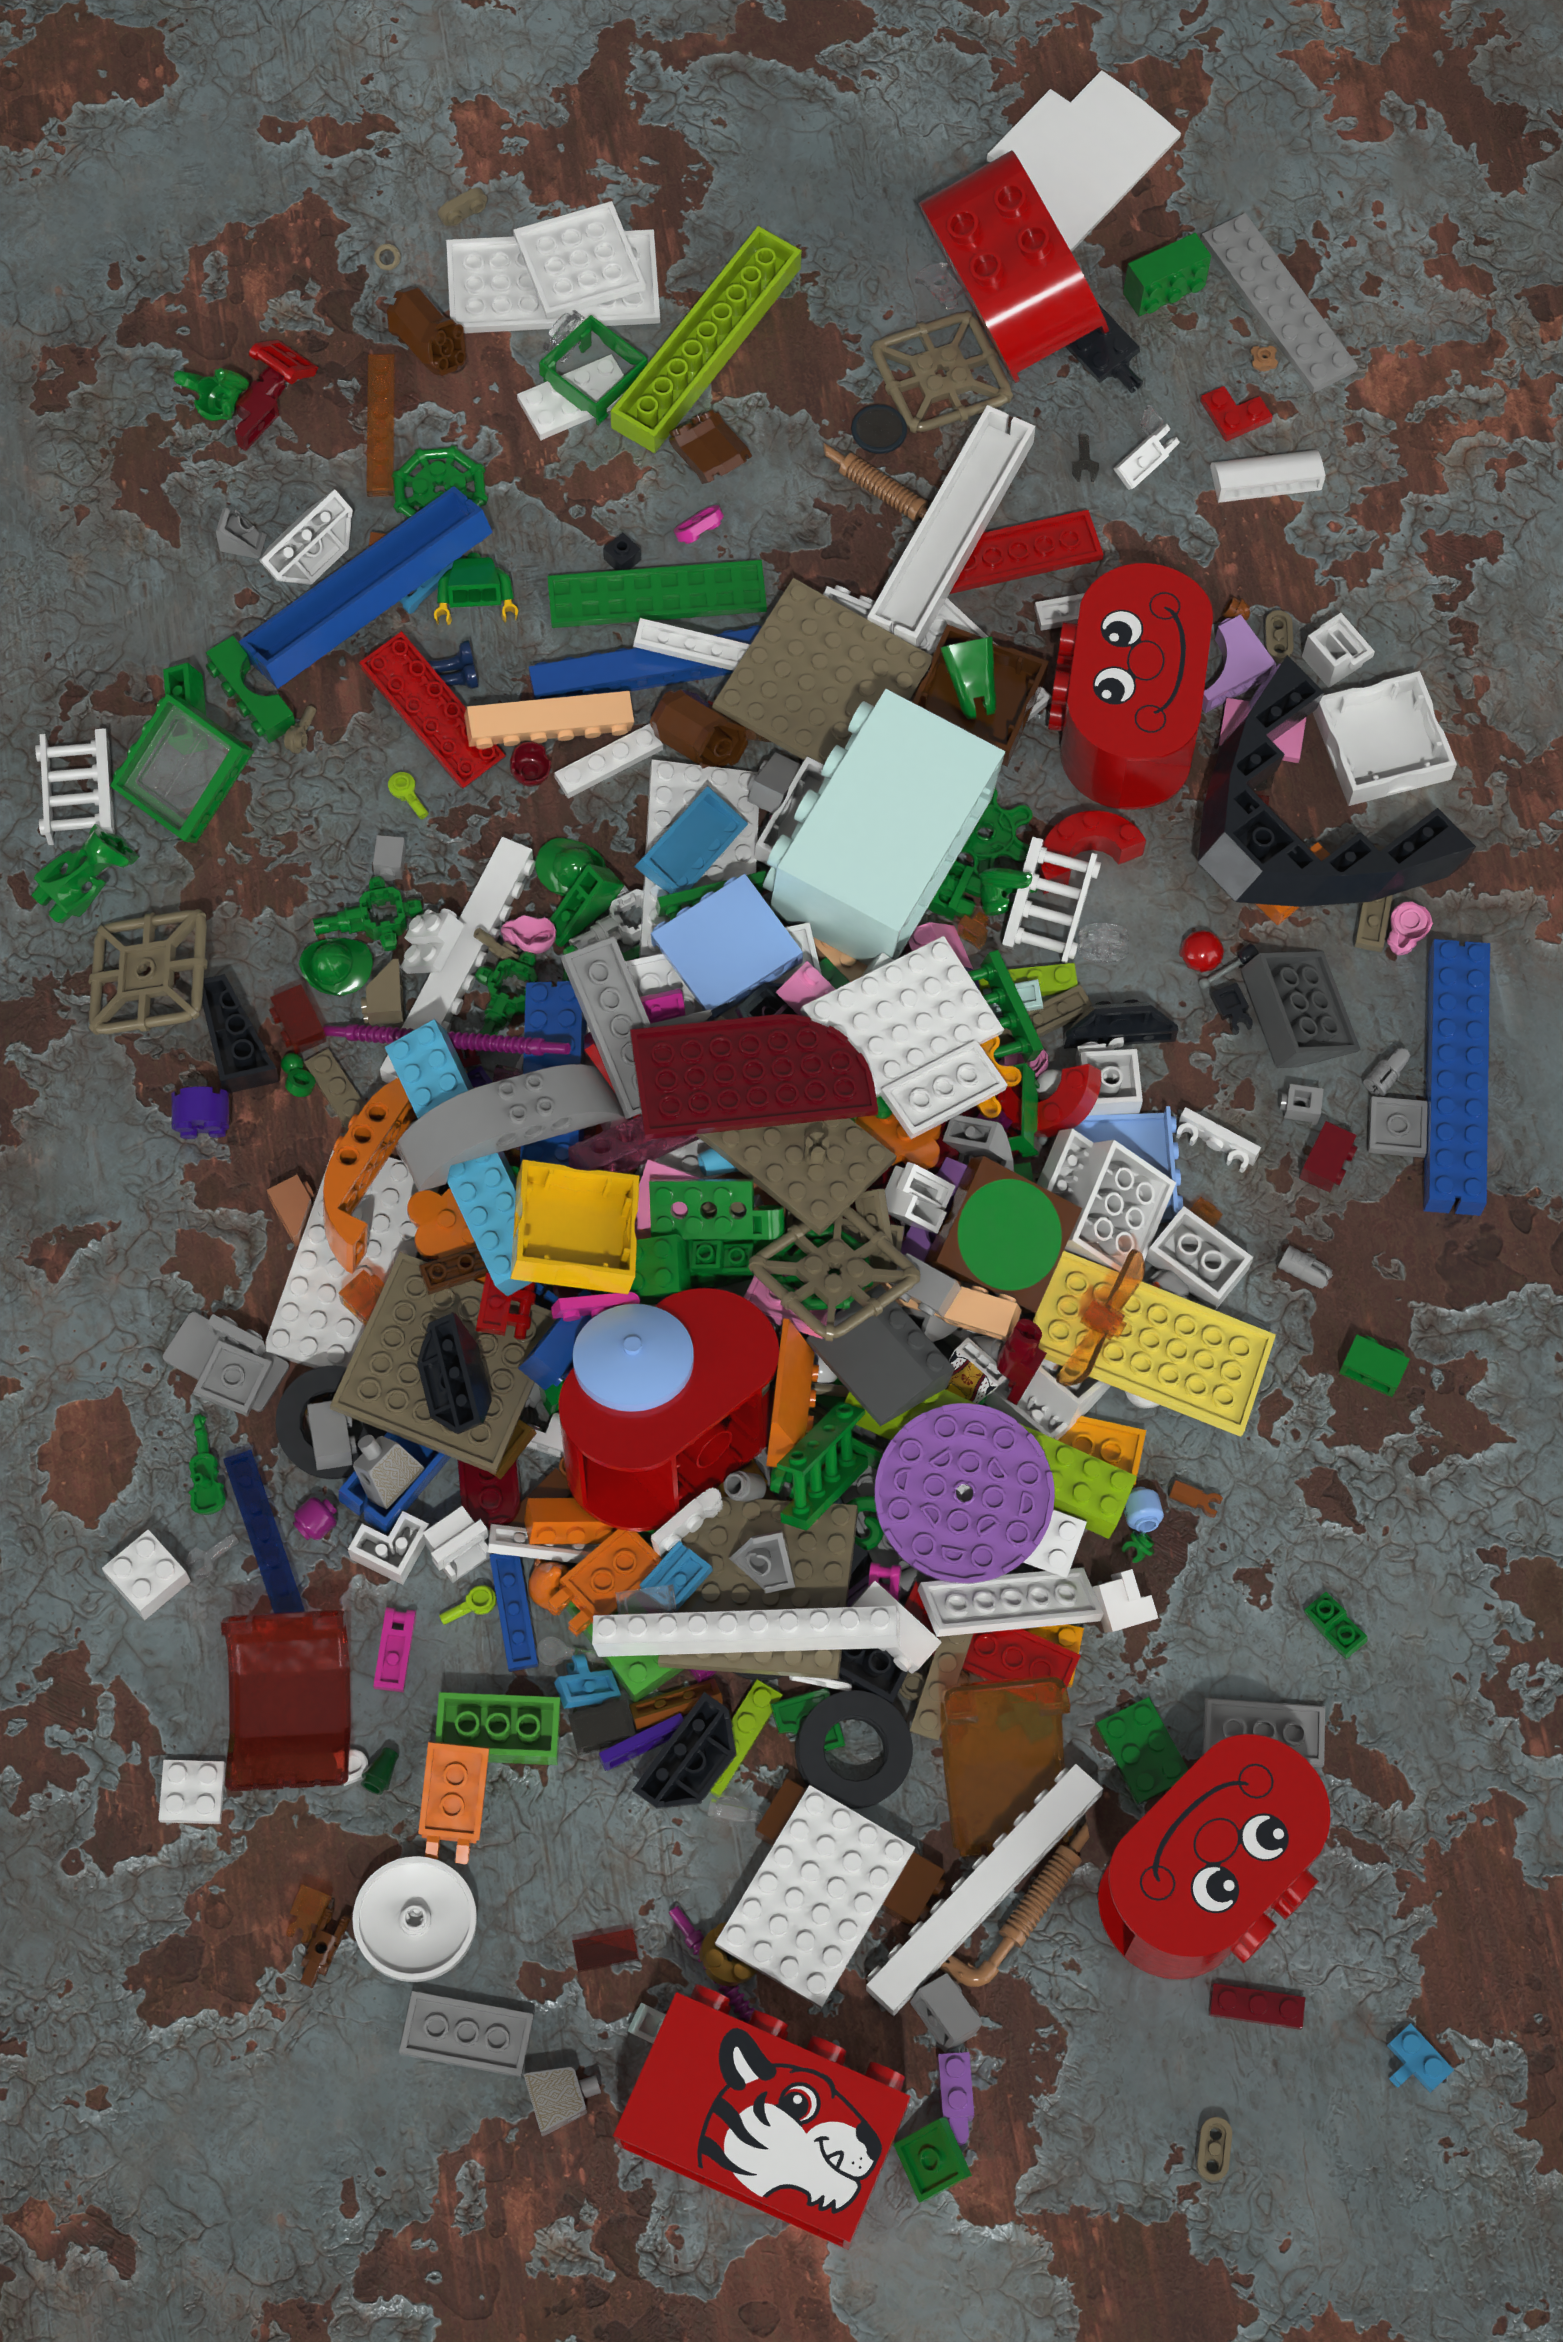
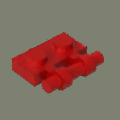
M486 1273L476 1331L505 1336L506 1327L509 1325L515 1327L514 1338L524 1340L532 1322L529 1316L531 1305H534L536 1300V1294L534 1293L535 1283L532 1282L523 1287L522 1290L506 1296L495 1286L490 1274ZM511 1301L520 1303L518 1314L509 1313Z

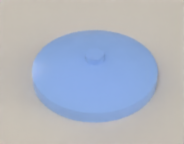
M645 1304L620 1305L599 1313L582 1328L573 1348L574 1372L581 1388L599 1404L620 1411H644L670 1401L687 1384L694 1364L692 1340L684 1325L667 1311Z

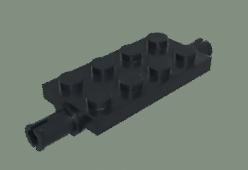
M1098 303L1109 332L1103 334L1097 328L1065 347L1099 383L1107 377L1118 378L1130 393H1134L1136 391L1134 386L1139 389L1143 384V380L1130 369L1129 362L1140 352V347Z

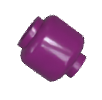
M311 1497L295 1510L294 1518L296 1520L293 1522V1525L307 1541L310 1538L318 1541L336 1527L337 1520L334 1514L337 1510L327 1498L321 1501L317 1497Z

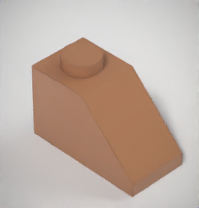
M295 1175L266 1191L269 1201L294 1246L297 1247L300 1245L313 1208L311 1198L314 1197V1194L308 1182L302 1183L298 1175Z

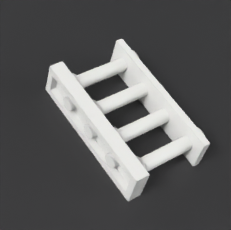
M106 728L95 729V740H91V743L49 747L46 735L40 734V745H36L35 750L37 762H41L44 819H39L40 834L46 836L48 845H54V831L92 828L94 824H98L105 832L115 834L112 787H110L112 783L110 741ZM92 754L97 760V764L92 765V768L50 770V758ZM82 779L98 781V789H93V792L52 796L51 782ZM95 803V806L99 805V813L95 814V817L53 820L52 807Z
M1032 837L1023 872H1031L1032 882L1027 888L1017 889L1002 946L1013 950L1015 943L1020 945L1023 942L1063 953L1061 962L1067 964L1069 958H1075L1078 943L1074 942L1091 878L1097 879L1101 863L1097 862V854L1094 853L1091 854L1090 861L1086 862L1049 852L1047 848L1043 847V839ZM1047 862L1086 873L1082 889L1039 878L1040 875L1035 874L1038 863L1043 864ZM1037 888L1077 899L1078 904L1074 916L1032 905V901H1028L1030 890L1035 891ZM1030 915L1070 926L1067 943L1025 932V928L1020 927L1022 918H1028Z

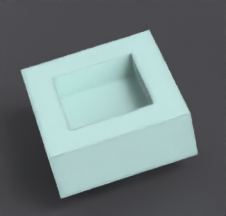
M641 2003L627 2031L653 2044L666 2014Z

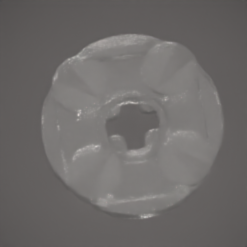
M572 310L573 315L569 313L563 314L548 333L551 339L549 344L544 342V353L548 355L586 318L576 310ZM576 345L572 347L558 361H560L561 363L566 362L571 355V351L576 347Z

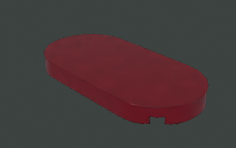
M457 1459L461 1506L464 1507L474 1523L481 1519L488 1531H490L491 1524L504 1526L510 1524L518 1515L521 1507L518 1459H516L501 1480L488 1471Z

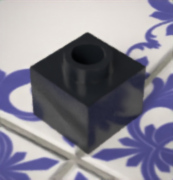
M622 532L603 548L604 560L616 571L630 570L641 561V549Z

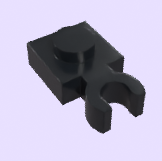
M1238 983L1211 993L1210 997L1221 1019H1231L1230 1029L1234 1035L1239 1033L1240 1029L1237 1025L1239 1022L1244 1023L1248 1030L1252 1029V1018L1248 1014L1243 1013L1248 1011L1249 1005Z

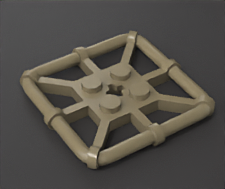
M973 312L955 313L925 324L920 322L916 324V327L873 342L871 351L886 384L885 390L888 395H891L910 432L917 434V432L929 431L956 421L964 422L968 420V417L983 413L987 405L998 408L1006 403H1010L1013 393L997 359L998 353L995 348L991 347L980 322L973 316ZM961 323L952 343L934 348L928 333ZM970 326L983 353L964 359L959 346ZM919 337L926 352L910 356L889 348V346ZM886 359L908 366L913 377L902 381L895 380ZM988 364L1000 389L974 380L970 370ZM937 370L947 371L945 377H942L941 374L936 375L935 373L937 372ZM919 387L924 401L916 417L913 418L901 392ZM974 391L991 399L964 407L957 395ZM949 399L954 411L923 421L932 403Z
M184 910L159 915L147 913L144 917L115 921L104 926L100 925L96 929L98 932L94 941L92 974L89 975L88 982L91 985L89 1029L95 1035H107L134 1030L146 1032L154 1027L185 1023L193 1018L196 1020L200 1016L199 1011L201 1010L203 1000L204 970L207 969L208 964L207 959H205L207 923L206 914L202 910ZM183 922L167 940L154 942L155 929L158 926ZM143 928V943L124 946L112 933ZM195 928L194 958L175 960L176 948ZM107 939L120 951L119 969L103 972L105 942ZM147 966H150L151 971L144 976L142 972L147 970ZM193 970L190 1005L173 990L174 972ZM118 981L117 994L101 1010L102 986L105 983ZM169 995L185 1010L183 1012L149 1017L150 1000L155 997ZM139 1000L137 1019L107 1023L126 1002Z
M848 1207L835 1220L833 1238L821 1247L817 1248L804 1236L812 1230L803 1222L799 1225L794 1224L787 1229V1233L751 1257L748 1266L756 1278L781 1300V1305L786 1310L794 1312L810 1329L825 1338V1341L832 1342L833 1339L847 1334L871 1316L876 1317L881 1314L884 1307L919 1283L921 1275L913 1263L887 1240V1235L882 1231L878 1232L851 1207ZM842 1216L849 1220L870 1241L855 1251L851 1249L841 1239ZM793 1242L807 1254L806 1257L797 1263L768 1260ZM880 1249L903 1271L873 1269L864 1259ZM829 1269H838L840 1274H829ZM771 1274L797 1276L805 1285L795 1292H789ZM871 1282L897 1283V1285L878 1298H871L862 1290L863 1287ZM815 1293L828 1306L827 1325L825 1326L800 1302ZM852 1296L863 1308L834 1327L835 1307Z

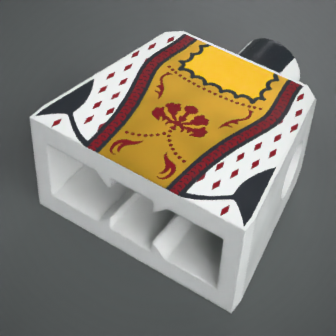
M968 1337L954 1350L949 1359L955 1370L945 1390L977 1404L993 1392L1007 1377L997 1370V1362Z

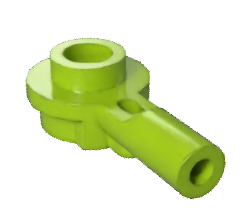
M406 772L393 774L388 781L390 793L396 798L401 799V801H407L419 819L426 818L429 813L415 795L414 778Z
M485 1585L475 1586L466 1596L465 1602L439 1614L443 1625L470 1612L477 1615L488 1614L496 1605L495 1592Z

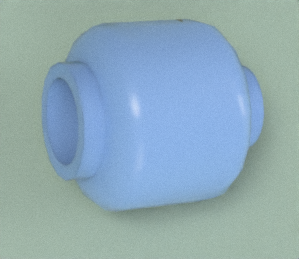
M1136 1487L1131 1490L1124 1507L1128 1526L1138 1532L1143 1531L1146 1533L1155 1530L1164 1517L1158 1493L1145 1487Z

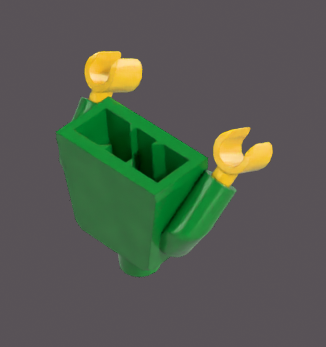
M470 553L465 559H456L453 562L452 569L447 570L438 581L437 603L439 608L434 611L436 623L439 625V617L441 615H447V625L451 624L452 617L447 609V604H450V608L501 605V602H504L501 615L502 620L506 622L505 613L511 611L514 613L516 621L518 608L512 604L514 596L509 575L500 567H495L492 558H482L478 553Z

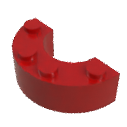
M1092 810L1079 812L1061 820L1049 832L1043 847L1047 848L1049 852L1071 858L1084 851H1101L1111 856L1119 865L1142 856L1146 839L1140 830L1125 818L1110 812ZM1044 862L1043 864L1039 863L1038 874L1040 875L1039 878L1069 885L1071 869ZM1042 890L1043 894L1049 893L1048 891Z
M1090 1064L1062 1069L1061 1082L1057 1090L1048 1099L1038 1102L1037 1131L1034 1133V1136L1054 1137L1058 1135L1059 1130L1074 1129L1089 1115L1097 1101L1101 1087V1070ZM1016 1085L1007 1087L1005 1091L995 1095L1006 1117L1013 1121L1011 1127L1021 1131L1022 1087Z

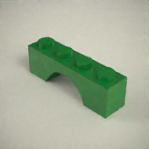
M234 636L206 652L208 660L206 668L213 678H219L222 682L220 684L226 696L228 698L233 697L236 700L238 711L244 718L246 716L249 717L252 721L251 727L258 737L263 736L268 743H271L284 735L291 726H295L294 714L279 694L262 696L251 692L243 684L244 679L251 666L248 654Z

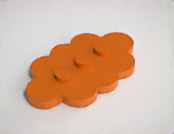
M893 1113L886 1119H879L875 1116L857 1117V1125L896 1155V1160L892 1165L900 1162L905 1164L910 1162L927 1170L937 1164L940 1149L936 1140L941 1134V1124L910 1139Z
M450 1188L442 1196L431 1190L416 1192L410 1198L407 1205V1214L410 1221L418 1227L415 1234V1246L423 1257L440 1259L477 1247ZM468 1263L461 1264L464 1268L470 1266ZM485 1277L476 1279L474 1281L484 1284Z

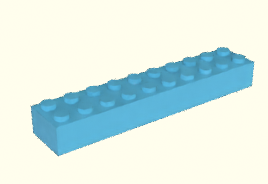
M435 1019L385 1046L418 1119L441 1103L474 1089L447 1031ZM501 1151L450 1166L447 1183L495 1286L506 1296H509L532 1282L510 1279L517 1179L504 1152Z

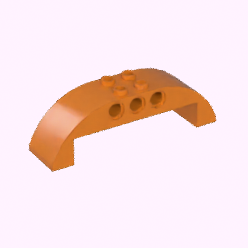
M399 1077L375 1093L359 1115H353L348 1125L349 1130L345 1136L341 1135L334 1145V1153L325 1172L323 1188L325 1235L336 1259L351 1274L354 1273L367 1253L368 1224L351 1216V1214L398 1145L399 1138L416 1117Z

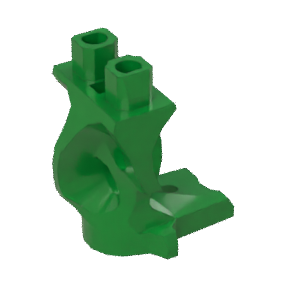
M94 824L89 832L90 836L75 853L72 851L65 852L34 876L33 879L39 885L31 896L44 906H47L52 899L56 902L48 913L57 923L63 924L71 916L80 917L106 884L104 879L99 880L96 876L110 866L124 868L129 864L132 865L140 857L127 845L123 837L105 832L98 824ZM67 863V871L65 874H62L61 869ZM91 882L92 888L84 893L85 883Z

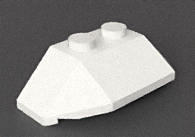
M335 489L306 510L270 544L259 561L277 581L306 585L313 584L349 549L352 508Z

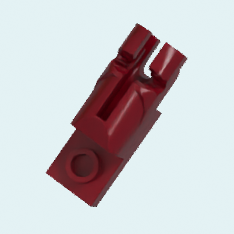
M266 367L258 375L261 381H253L251 386L236 402L237 414L243 420L237 425L235 436L237 446L244 451H247L279 416L277 399L287 386L284 385L286 381L271 367Z
M1021 1319L1017 1322L999 1352L997 1359V1370L1011 1380L1008 1387L1012 1390L1006 1400L1015 1405L1018 1404L1047 1354L1038 1348L1042 1337L1040 1327L1029 1319Z

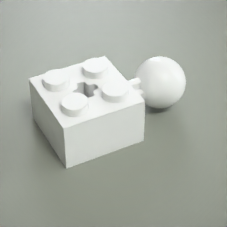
M1137 1049L1080 1052L1077 1066L1090 1064L1101 1070L1100 1092L1088 1116L1139 1114L1143 1099ZM1056 1069L1047 1070L1037 1078L1040 1088L1036 1090L1041 1101L1048 1099L1057 1090L1061 1082L1062 1071Z

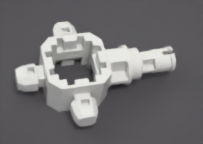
M624 886L616 899L612 901L609 916L597 920L596 924L590 927V931L569 939L570 946L574 945L581 949L615 936L616 941L621 939L624 944L633 946L639 943L641 924L638 925L636 930L634 927L628 928L627 925L623 924L620 912L624 913L634 905L636 908L639 906L642 908L643 890L635 889L629 892L626 886Z

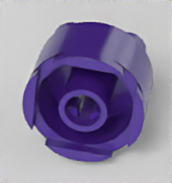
M213 1087L182 1088L179 1095L175 1091L172 1092V1129L180 1132V1138L195 1139L197 1138V1133H209V1137L213 1138L225 1137L226 1130L229 1129V1092L220 1089V1094L213 1093Z

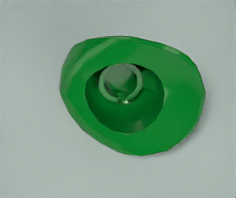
M555 838L540 848L536 858L535 869L540 882L549 891L557 895L566 896L588 864L605 867V861L597 851L582 842L567 838Z
M345 938L325 939L312 943L303 950L299 960L300 970L307 982L318 991L334 996H344L362 988L370 977L373 965L371 952L364 943Z

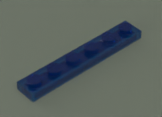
M250 1449L224 1458L227 1473L277 1624L306 1614L252 1450Z

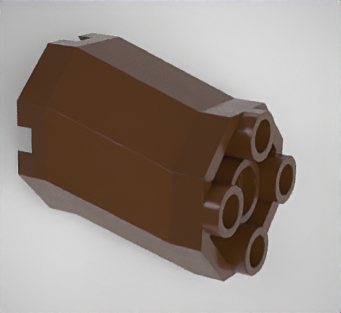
M410 286L396 291L393 298L397 299L394 305L390 304L387 309L389 332L399 338L397 340L400 343L407 344L418 359L434 375L443 376L456 371L458 366H462L466 360L463 326L455 323L450 318H446L418 287Z
M713 409L701 412L691 418L692 424L691 422L685 425L682 424L669 432L671 438L668 440L673 449L697 474L702 484L715 480L713 476L716 474L723 476L745 463L746 459L752 457L748 447L723 421L719 412H714Z
M682 689L676 692L673 690L666 692L650 719V726L653 728L655 736L661 742L694 761L702 769L709 766L722 768L727 764L733 766L739 762L748 746L747 738L743 733L745 732L743 725L713 709V705L701 699L696 693Z

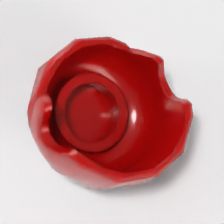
M1205 930L1189 934L1182 941L1179 950V956L1183 958L1187 968L1201 973L1214 970L1221 963L1224 956V949L1220 939L1212 932Z

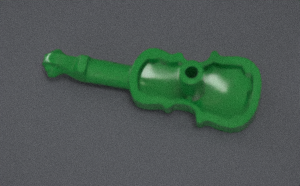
M197 1414L194 1416L193 1423L196 1429L194 1435L196 1437L198 1455L189 1462L190 1477L194 1483V1488L188 1493L191 1495L190 1504L194 1512L201 1515H211L223 1508L226 1497L223 1491L224 1484L218 1483L217 1480L219 1473L217 1469L218 1460L209 1452L208 1432L204 1426L206 1417Z

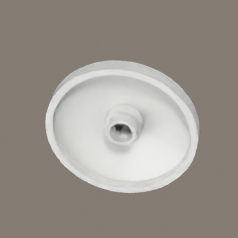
M421 1856L400 1858L376 1870L360 1889L353 1910L355 1939L366 1960L384 1975L406 1982L431 1980L454 1968L469 1950L477 1926L475 1901L465 1880L447 1864L436 1859Z

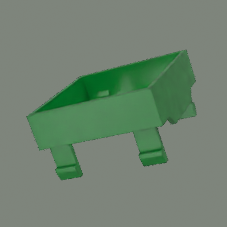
M590 315L539 362V375L544 378V383L548 381L555 391L578 409L587 411L594 416L596 424L599 426L609 416L607 408L631 386L647 366L648 358ZM591 331L597 334L602 342L631 365H636L597 403L593 402L556 373V362L580 340L581 345H579L581 353H584L592 346Z
M1026 1063L1012 1065L1018 1068L1022 1075L1020 1081L1022 1085L1021 1136L1008 1138L1011 1151L1019 1150L1022 1153V1157L1039 1155V1152L1034 1148V1133L1037 1131L1038 1093L1036 1089L1040 1088V1084L1035 1080V1072Z

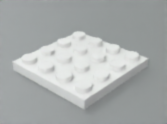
M612 201L513 230L518 248L547 319L646 290V283Z

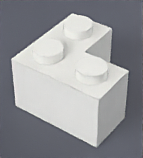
M402 1511L389 1536L362 1524L348 1548L350 1559L403 1585L425 1546L423 1532L429 1529L430 1526L428 1523Z

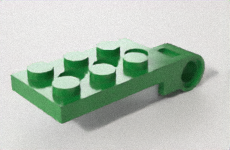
M651 1179L649 1181L651 1238L677 1234L683 1239L770 1240L778 1239L785 1234L783 1206L760 1205L754 1208L753 1179ZM675 1202H683L687 1206L688 1214L686 1216L679 1217L673 1212V1204ZM712 1202L717 1207V1214L713 1217L706 1216L702 1212V1204ZM734 1202L743 1203L747 1210L746 1215L741 1217L735 1216L731 1211V1204Z

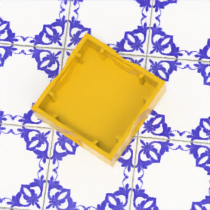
M522 1160L516 1181L510 1279L629 1294L636 1271L637 1239L634 1225L638 1212L639 1175L602 1170H578L565 1165Z

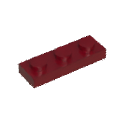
M1214 1983L1212 1985L1209 2016L1301 2030L1303 2028L1306 1997Z

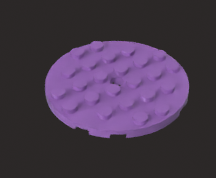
M971 1403L944 1405L924 1412L908 1422L895 1435L883 1453L874 1486V1501L878 1521L886 1539L895 1552L906 1563L924 1575L956 1584H974L993 1580L1007 1574L1023 1563L1042 1541L1051 1521L1055 1499L1052 1471L1050 1470L1045 1453L1035 1437L1019 1424L1017 1420L1004 1412ZM961 1485L969 1486L973 1492L972 1499L967 1502H961L956 1496V1489Z

